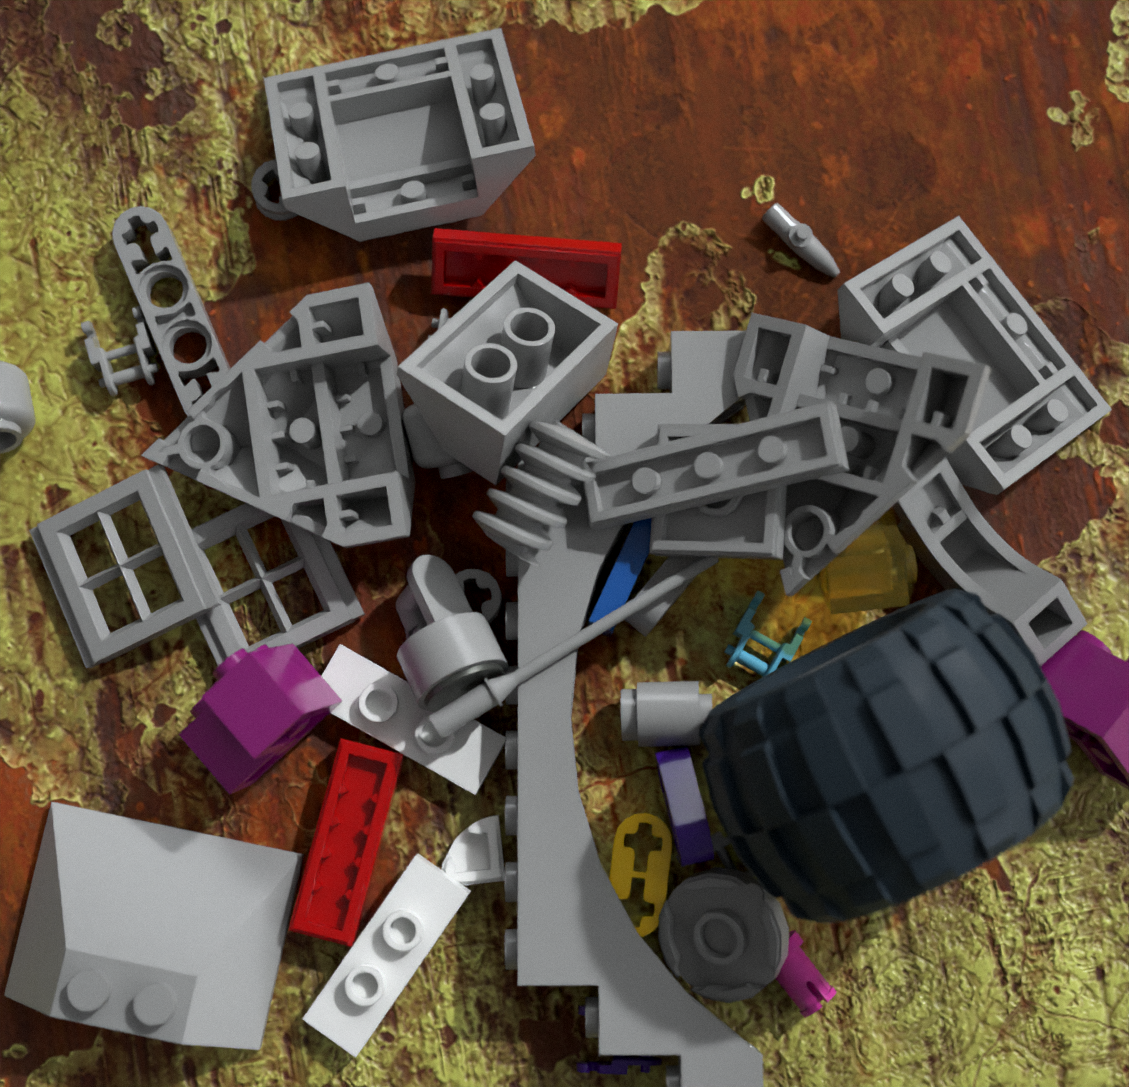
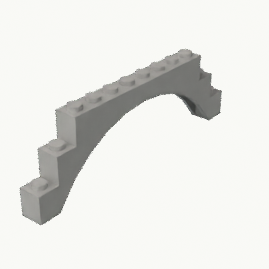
M671 331L669 351L657 352V389H669V393L595 394V413H582V436L609 453L610 457L656 445L658 424H723L745 406V400L738 397L733 373L746 331ZM590 457L585 458L586 463L598 460ZM521 460L518 463V469L523 470L526 464ZM506 480V492H510L512 486ZM571 480L570 482L581 496L578 506L560 502L556 504L567 518L565 527L542 526L553 541L551 549L543 551L528 548L539 563V567L528 563L506 549V577H518V602H506V640H518V666H508L505 675L513 673L584 629L599 577L628 525L627 523L602 530L590 528L582 481ZM577 648L518 684L506 697V705L518 704V730H506L505 735L506 770H518V796H506L505 799L506 836H518V862H506L505 901L518 902V929L505 930V970H518V986L599 985V997H585L586 1038H599V1055H678V1065H666V1087H763V1055L682 988L636 931L601 866L578 789L571 721L578 655Z

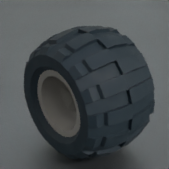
M957 589L929 596L891 612L762 677L710 710L699 733L709 754L704 759L702 766L713 809L738 858L768 894L774 898H783L791 915L797 919L818 923L848 921L894 907L937 889L990 862L1025 840L1052 819L1062 807L1074 782V777L1065 761L1068 758L1071 746L1060 703L1034 653L999 613L988 614L977 593Z

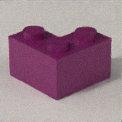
M1080 630L1040 667L1060 703L1068 737L1076 741L1099 773L1129 790V657L1126 661L1118 658L1097 637L1084 630Z
M293 643L271 648L264 644L249 653L242 648L225 659L215 669L213 676L218 682L190 710L195 720L179 735L224 789L231 794L251 786L331 713L342 700Z

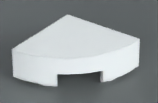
M493 815L476 821L463 830L454 840L453 844H451L452 846L447 856H445L441 870L463 886L505 881L499 815Z

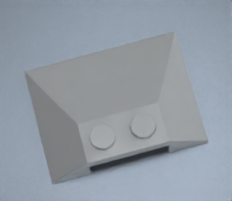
M501 28L264 78L280 188L285 209L360 242L482 216L536 156L533 139Z
M959 216L845 282L837 290L841 339L922 357L923 351L986 365L991 368L971 435L946 457L962 485L998 495L1112 410Z
M51 802L4 996L50 1017L183 1045L260 1050L304 854Z

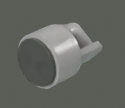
M433 555L419 556L407 571L408 585L396 600V610L404 626L407 638L397 652V659L419 707L435 713L484 683V678L487 677L489 680L504 676L506 669H508V663L486 617L481 613L472 611L452 568L439 557Z

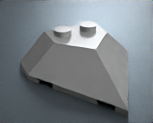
M368 282L306 295L290 311L292 317L265 343L260 340L186 411L189 416L164 440L158 438L141 455L345 548L410 537L416 482L411 451L402 421V414L405 410L400 379L397 376V359L372 285Z
M751 313L733 373L738 397L745 400L749 420L753 421L832 401L837 406L849 471L787 485L783 546L785 569L780 570L785 595L792 597L971 435L991 370L990 367L923 351L922 357L831 337L805 324Z

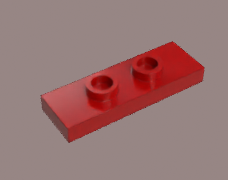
M435 228L432 237L431 294L474 298L516 260L590 307L616 309L622 243Z
M340 738L289 925V931L350 947L354 945L405 755Z

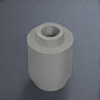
M699 681L637 682V689H621L622 741L638 740L639 747L700 746L699 733L708 713L712 710V694H699Z

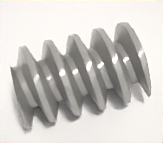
M555 419L552 424L531 421L528 427L540 441L538 447L518 443L514 448L526 464L523 470L503 466L501 469V474L512 486L510 492L490 488L487 491L486 495L498 509L496 514L475 511L472 515L489 538L514 555L539 567V563L528 548L549 551L553 546L552 539L542 526L564 528L567 523V518L556 505L557 502L578 506L581 501V496L570 483L571 480L592 483L596 478L595 473L585 462V458L607 460L609 457V453Z

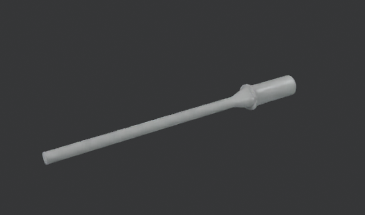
M699 558L513 673L489 680L487 677L484 678V683L431 714L429 718L443 739L498 704L500 707L503 706V700L518 684L718 563V558Z

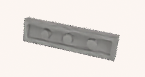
M832 401L610 456L607 460L598 459L587 462L588 466L595 473L596 478L592 483L582 482L589 527L595 530H602L849 471L837 406Z

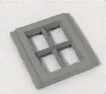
M158 464L149 470L145 469L38 523L36 527L29 530L86 668H93L101 663H106L223 604L163 465ZM140 500L158 544L128 558L110 515ZM100 521L117 564L87 578L70 535ZM163 555L181 599L151 613L133 569ZM122 575L140 619L110 633L93 589Z
M245 503L191 529L223 603L214 608V610L196 618L218 666L242 648L249 653L264 644L271 648L293 643L299 649L365 616L329 540L281 519L298 557L266 571L247 529L274 517V515ZM236 535L255 578L223 592L204 550ZM304 568L324 610L292 625L272 583ZM261 589L281 631L249 646L229 603Z

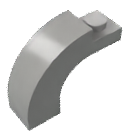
M946 458L892 506L902 521L896 526L938 582L946 590L957 589L977 593L988 614L999 613L1034 653L1040 666L1087 625L1085 618L1062 579L1025 559L1009 546L987 523L971 501Z

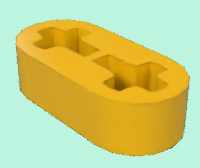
M636 813L626 818L617 828L609 881L619 899L629 898L632 877L645 879L644 901L654 904L653 915H643L640 919V925L634 926L641 937L652 933L659 926V914L666 901L672 853V836L667 825L659 817L649 813ZM639 823L651 824L652 835L662 838L661 849L651 850L648 854L646 871L633 870L635 850L630 846H624L626 833H636Z

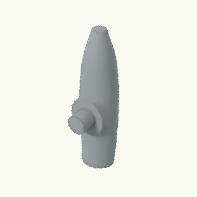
M775 203L763 215L762 220L808 264L833 278L840 273L834 259L813 235L810 227L794 219L779 203Z

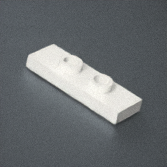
M341 644L322 674L323 679L342 700L330 713L472 794L477 795L505 745L504 736L476 720H472L442 739L429 718L433 712L419 707L407 681Z
M420 854L415 855L302 1019L356 1058L471 891L449 877Z

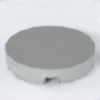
M715 867L694 873L672 891L670 898L665 901L659 914L658 941L666 965L677 978L682 976L687 983L692 985L693 988L691 990L705 999L731 1003L752 998L778 976L788 955L789 927L781 904L776 898L768 894L757 879L741 870Z

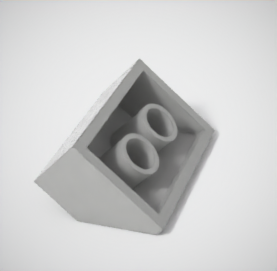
M515 260L398 366L397 376L443 451L497 485L504 478L500 472L503 466L514 468L522 460L514 450L516 445L520 443L536 446L540 442L528 427L531 421L552 424L554 419L560 421L606 375L618 323Z

